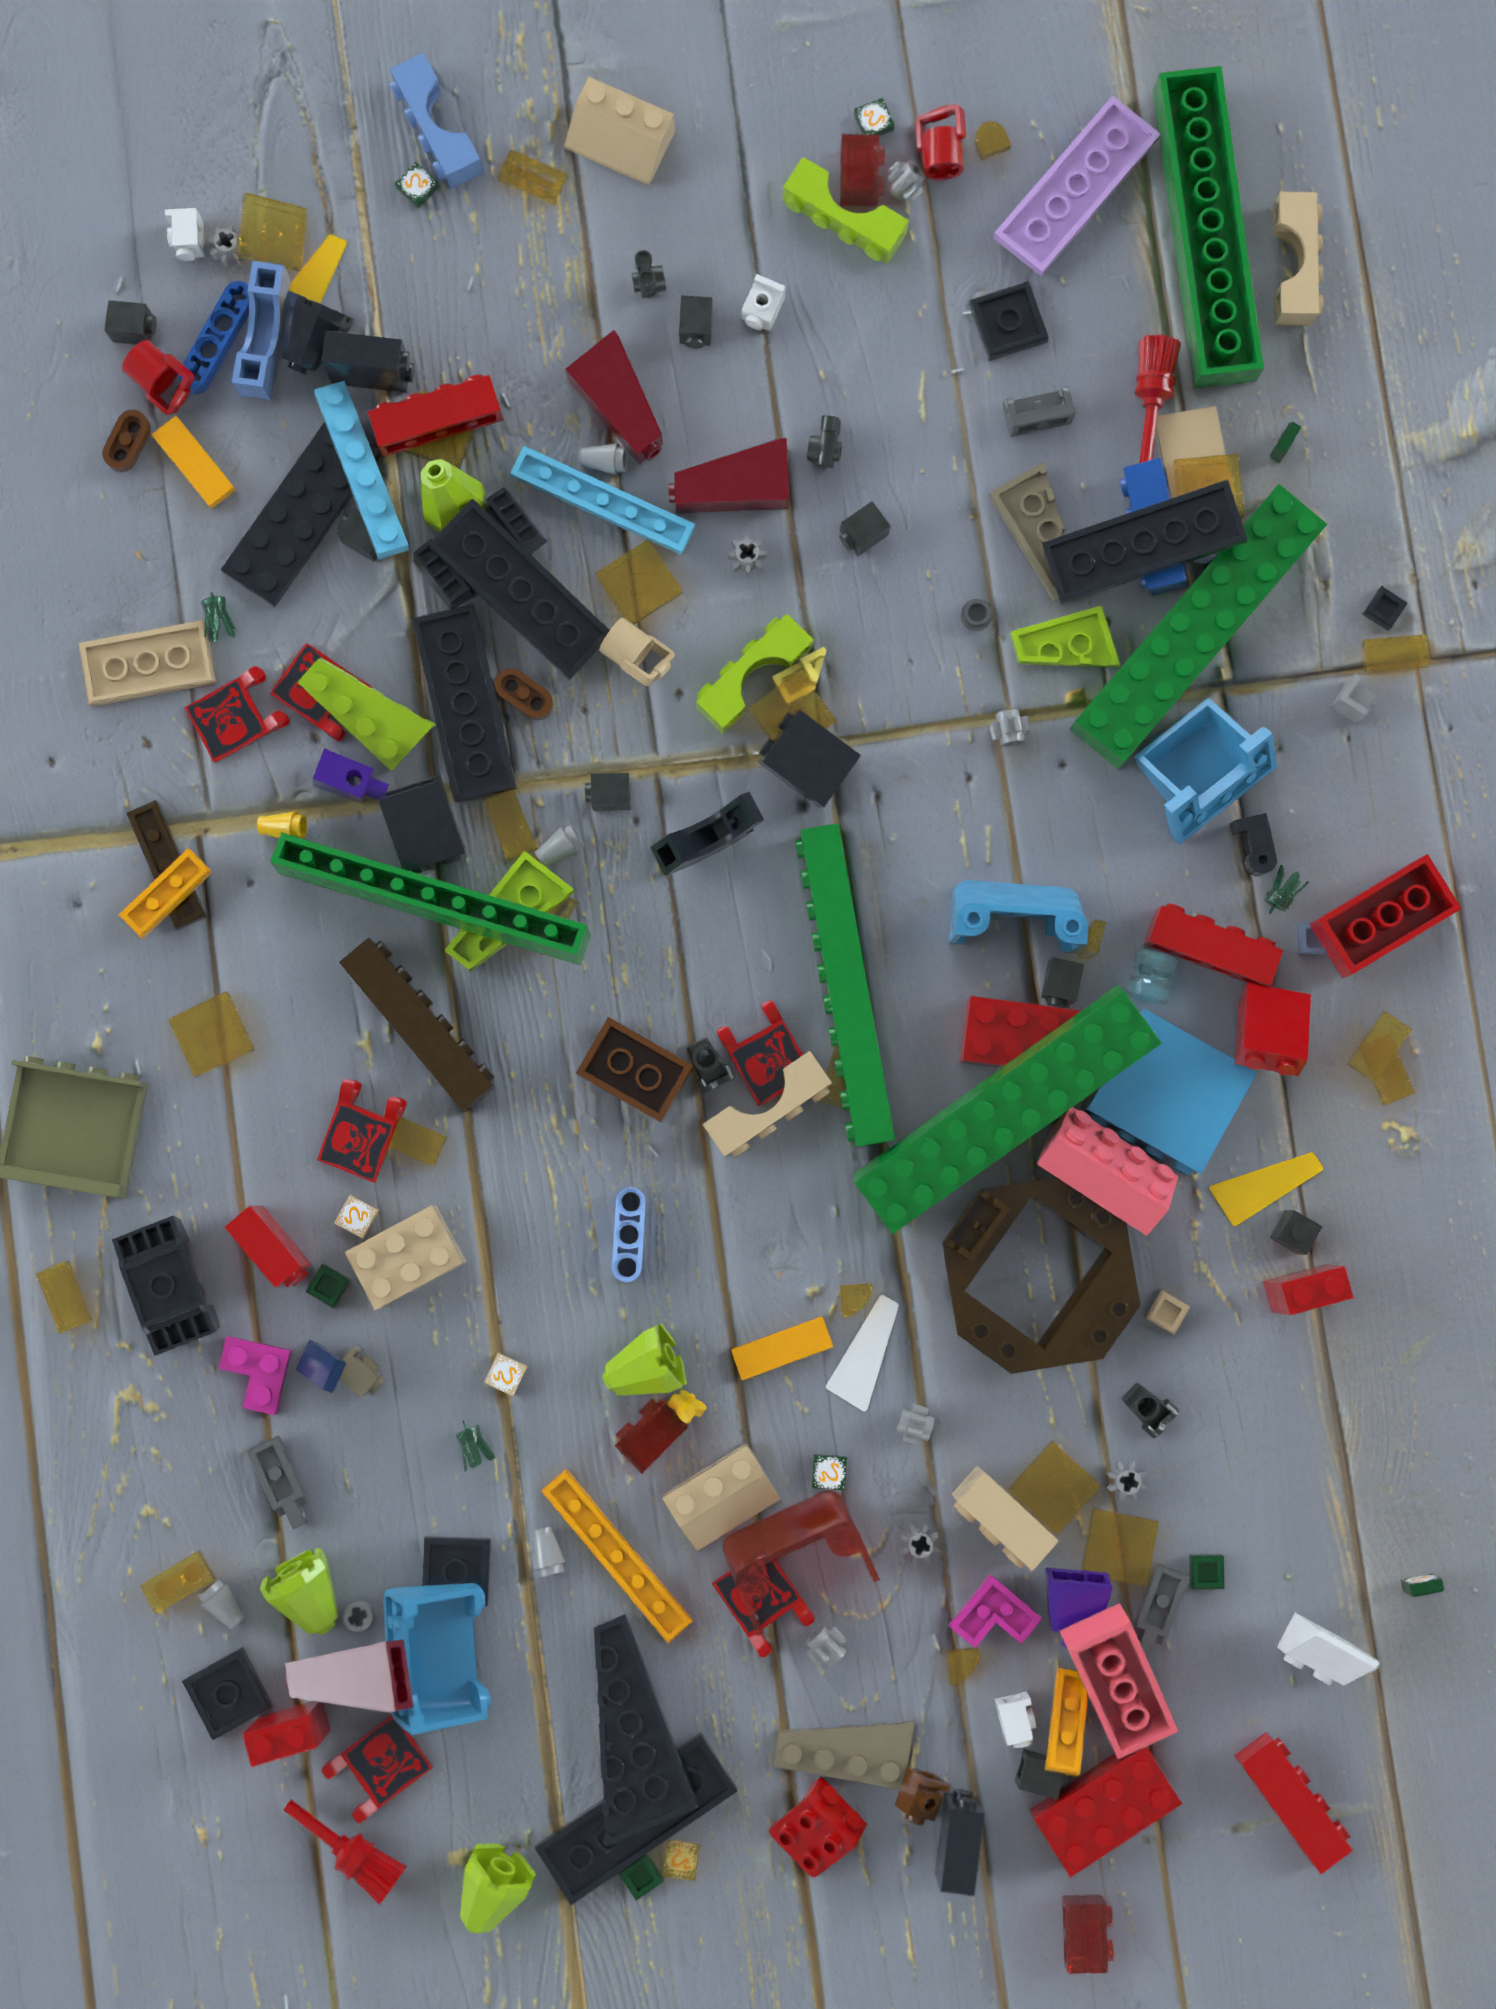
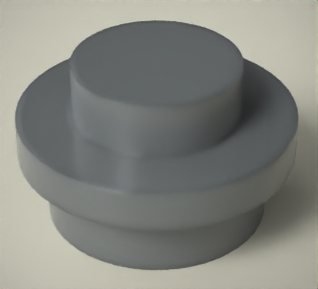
M981 599L968 601L961 610L963 625L972 631L985 629L992 620L993 614L990 605Z

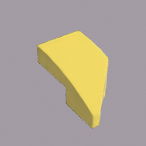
M825 647L801 658L799 663L772 676L771 680L786 707L815 691L827 651Z

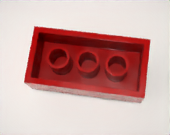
M1426 854L1309 924L1343 979L1353 975L1462 908L1433 861Z
M970 996L966 1002L959 1063L1002 1068L1082 1010Z
M1144 1747L1120 1759L1114 1753L1067 1784L1065 1791L1059 1792L1058 1800L1047 1797L1030 1808L1029 1811L1071 1878L1182 1805V1802L1148 1748Z

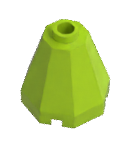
M443 459L428 462L420 472L423 519L431 529L440 533L471 499H474L488 512L485 501V489L482 483Z
M662 1323L643 1331L605 1365V1372L602 1374V1377L609 1391L613 1390L617 1396L670 1393L687 1384L684 1362L681 1355L675 1357L672 1347H676V1343Z
M321 1547L315 1549L314 1555L311 1550H306L280 1564L275 1569L278 1575L273 1580L269 1575L262 1580L260 1591L266 1601L307 1634L317 1633L322 1635L335 1626L334 1621L338 1618V1608L328 1560Z
M498 1843L476 1844L464 1870L460 1919L472 1933L491 1932L525 1900L536 1875L521 1854L514 1851L512 1856L504 1853L506 1847Z

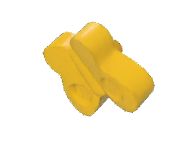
M686 1390L673 1394L667 1403L686 1424L690 1423L695 1415L701 1417L707 1408L703 1402L695 1399L696 1396L693 1393L689 1394Z

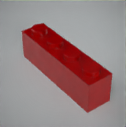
M480 374L470 376L465 382L456 385H440L433 392L410 394L400 402L393 404L391 402H383L376 405L373 410L367 411L383 457L504 421L490 375L483 376Z
M1167 903L1166 906L1161 905L1156 909L1144 942L1145 946L1245 983L1271 986L1283 953V949L1275 947L1276 942L1264 937H1257V940L1245 936L1246 931L1238 927L1227 926L1225 929L1217 926L1214 919L1205 915L1198 914L1197 917L1184 913V908L1175 904Z
M1265 1732L1234 1756L1311 1864L1322 1875L1353 1851L1346 1841L1351 1836L1339 1820L1333 1823L1326 1812L1330 1810V1807L1318 1792L1315 1795L1311 1793L1306 1786L1311 1781L1299 1765L1293 1768L1286 1758L1291 1753L1279 1737L1273 1740Z

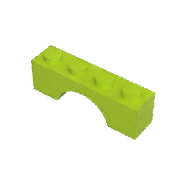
M802 157L783 186L782 201L785 202V205L796 213L802 212L809 216L818 227L822 229L829 228L834 231L843 242L849 245L855 244L862 248L871 259L875 261L882 260L888 264L907 235L909 220L883 204L867 213H852L842 209L830 195L828 188L829 172L807 158Z
M787 613L781 619L775 617L765 627L764 631L766 634L760 640H751L743 648L742 653L744 655L736 663L733 661L727 663L719 672L721 677L713 685L710 682L707 683L697 693L696 696L699 699L696 701V708L722 734L728 731L746 713L741 689L745 679L752 671L765 665H780L789 668L795 665L813 648L814 640Z

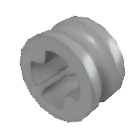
M357 1601L349 1605L343 1615L345 1626L350 1631L356 1633L368 1629L373 1624L375 1618L372 1606L363 1601ZM356 1607L361 1608L360 1612L365 1610L368 1617L363 1619V1626H357L358 1621L355 1623L351 1621L350 1616L355 1614L354 1608Z

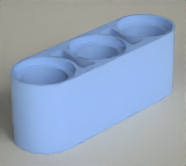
M633 1187L620 1191L616 1199L612 1270L615 1277L623 1282H632L637 1279L643 1269L647 1202L644 1193ZM633 1192L639 1196L641 1203L637 1210L630 1212L623 1207L622 1201L626 1194ZM626 1225H632L638 1230V1239L633 1244H627L621 1239V1230ZM631 1258L635 1261L637 1269L634 1275L627 1277L620 1273L618 1266L622 1259Z

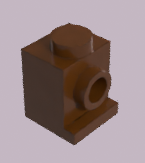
M907 1767L895 1806L906 1814V1820L914 1824L924 1825L925 1819L935 1822L944 1792H949L951 1785L935 1773Z

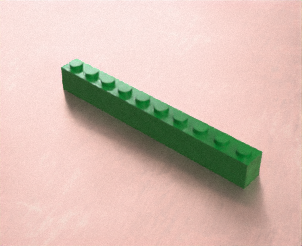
M839 823L800 829V839L795 840L798 859L804 858L806 870L800 871L803 890L809 889L811 901L806 902V909L809 921L815 920L817 932L811 933L814 952L820 951L822 964L817 965L820 984L826 983L828 995L822 996L825 1015H832L833 1027L828 1028L831 1047L837 1046L839 1059H834L836 1077L843 1078L845 1090L839 1091L842 1110L849 1111L850 1122L845 1123L848 1142L854 1141L855 1149L891 1143L895 1141Z
M282 832L270 861L278 874L580 966L591 937L586 924Z

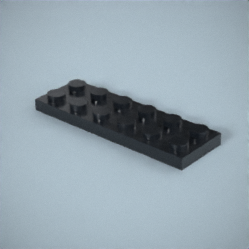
M325 421L220 569L223 574L273 607H276L353 496ZM369 443L377 462L382 454L379 449Z
M1227 479L1042 542V546L1060 603L1063 605L1247 543L1248 539Z
M471 499L428 545L443 562L568 680L596 653L610 631L474 499Z
M474 604L412 618L455 804L516 790L515 776Z
M702 1732L677 1748L699 1804L697 1809L605 1847V1821L602 1799L535 1845L534 1849L570 1905L738 1792L737 1786Z

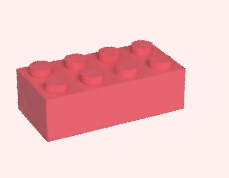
M1074 1107L1063 1113L1050 1130L1037 1161V1165L1146 1236L1168 1212L1179 1178L1170 1167L1159 1164L1147 1156L1141 1148L1130 1145L1121 1139L1116 1132L1109 1128H1104L1092 1120L1086 1112L1077 1110Z
M1120 1603L1060 1630L1065 1645L1118 1759L1179 1732L1132 1624Z

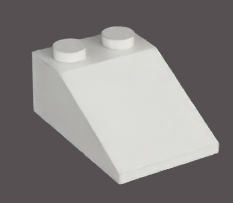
M1296 1612L1277 1646L1278 1649L1286 1654L1284 1657L1285 1661L1299 1669H1302L1304 1664L1315 1670L1313 1673L1314 1677L1330 1686L1333 1680L1344 1686L1377 1669L1380 1662L1354 1644Z

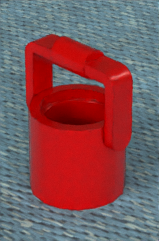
M958 104L945 105L919 116L916 119V137L918 151L922 153L924 175L933 180H947L959 176L964 170L962 139L966 138L964 109ZM956 114V127L938 126L925 131L926 124L935 123Z
M144 340L128 352L122 364V371L146 391L145 397L164 414L177 413L179 408L184 405L191 391L190 387L194 381V375L174 356L164 354L149 340ZM179 374L183 377V380L178 385L169 405L160 395L167 391Z

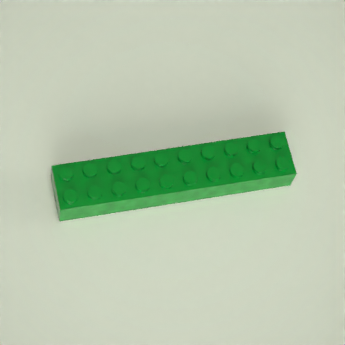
M1222 66L1160 72L1153 89L1158 132L1160 133L1159 140L1193 386L1196 389L1256 382L1264 369Z
M1278 484L1244 523L1243 527L1248 539L1247 543L1221 551L1075 720L1070 730L1115 768L1119 769L1328 524Z
M1118 984L853 1174L854 1184L890 1232L894 1234L1161 1045L1162 1042L1126 992Z

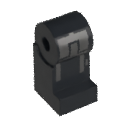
M1267 813L1231 822L1232 836L1241 834L1246 853L1243 860L1245 870L1253 876H1262L1271 872L1276 866L1277 855Z

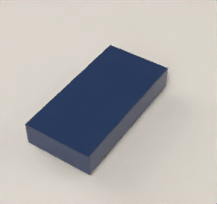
M309 1340L296 1370L322 1390L332 1393L345 1368L346 1362L320 1343Z

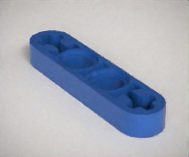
M233 281L227 285L183 362V365L194 376L198 372L201 378L199 382L193 381L190 387V393L200 394L209 387L249 315L248 284L245 282ZM243 291L246 299L244 301L239 299L236 303L233 295H240ZM233 308H235V310H236V312L238 313V315H236V314H235L233 311H231V310H232ZM222 317H229L233 321L232 327L227 331H219L216 328L217 321ZM207 344H214L218 348L216 355L212 358H205L201 355L202 348ZM196 360H198L203 365L199 367ZM178 374L179 380L182 382L183 377Z

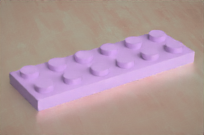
M1112 95L994 232L993 239L1039 276H1042L1159 140L1160 133Z

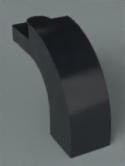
M746 792L708 818L666 835L650 848L666 876L694 865L731 846L753 832V828L764 821V818L751 793Z

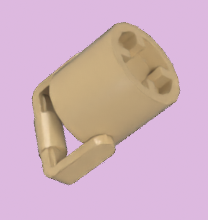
M624 617L620 618L613 625L599 649L601 653L617 663L623 671L645 686H650L655 680H660L671 668V662L675 656V653L653 636L647 635ZM650 650H653L664 659H661L648 675L639 666Z

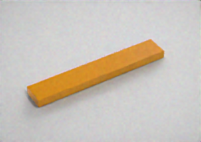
M567 1468L541 1490L667 1643L693 1622L691 1616Z

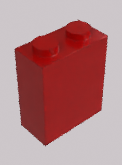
M1247 982L1238 1002L1235 1064L1246 1066L1253 1070L1274 1071L1284 1076H1299L1308 1061L1311 994Z
M248 1206L224 1227L275 1288L295 1287L308 1277L309 1274L306 1270L312 1266V1263L264 1206Z
M1324 1264L1263 1281L1272 1313L1291 1316L1354 1298L1346 1268L1341 1265Z
M310 1701L258 1717L242 1736L252 1768L316 1749L331 1729L324 1702Z

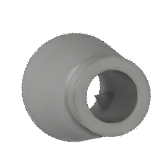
M619 443L582 448L580 463L582 467L618 475L619 472H626L628 449L627 447L620 446Z
M570 824L566 828L563 826L559 828L535 853L542 865L547 867L550 864L552 865L580 853L579 849L585 846L579 833Z
M552 1527L532 1531L534 1537V1571L538 1572V1577L544 1578L565 1572L563 1564L566 1562Z
M219 1578L210 1582L197 1595L201 1600L200 1605L224 1625L226 1624L229 1629L236 1626L245 1617L227 1582L222 1583Z

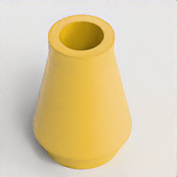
M297 811L259 816L257 821V831L260 835H268L278 839L281 832L301 839H305L307 835V818Z

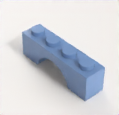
M424 53L391 68L393 82L389 83L390 88L397 101L403 99L407 107L403 111L411 128L417 126L421 133L418 136L419 143L425 154L431 152L435 160L432 166L440 181L445 179L451 190L483 174L481 160L467 133L445 131L435 125L430 119L432 106L441 95L438 79Z
M252 261L247 289L249 299L248 330L242 349L236 353L231 382L239 396L271 400L283 330L284 300L291 283L284 265Z

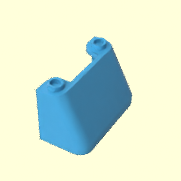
M966 880L959 883L953 890L948 944L965 945L968 936H978L987 929L990 915L1046 919L1045 935L1055 938L1060 945V952L1077 953L1087 945L1088 924L1079 896L1072 889Z
M475 1583L397 1587L386 1589L384 1592L386 1642L404 1639L414 1708L394 1711L391 1714L395 1722L411 1735L488 1719L487 1707L491 1705V1697L488 1688L483 1687L476 1677L473 1617H478L481 1609L485 1607V1595L481 1587Z

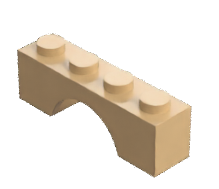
M1280 192L1273 204V235L1286 241L1293 248L1298 259L1297 274L1291 279L1282 282L1274 294V325L1312 326L1317 316L1322 314L1324 298L1323 295H1319V284H1321L1323 279V265L1318 263V254L1321 253L1323 246L1322 234H1318V224H1320L1322 219V205L1318 204L1317 192Z
M808 1051L783 1069L785 1078L782 1097L772 1109L753 1115L743 1113L733 1106H728L702 1124L724 1157L732 1153L734 1158L750 1148L748 1141L758 1135L762 1140L777 1130L774 1123L784 1116L787 1121H790L804 1111L801 1107L803 1103L811 1098L816 1103L830 1093L828 1086L833 1084V1082L811 1051Z

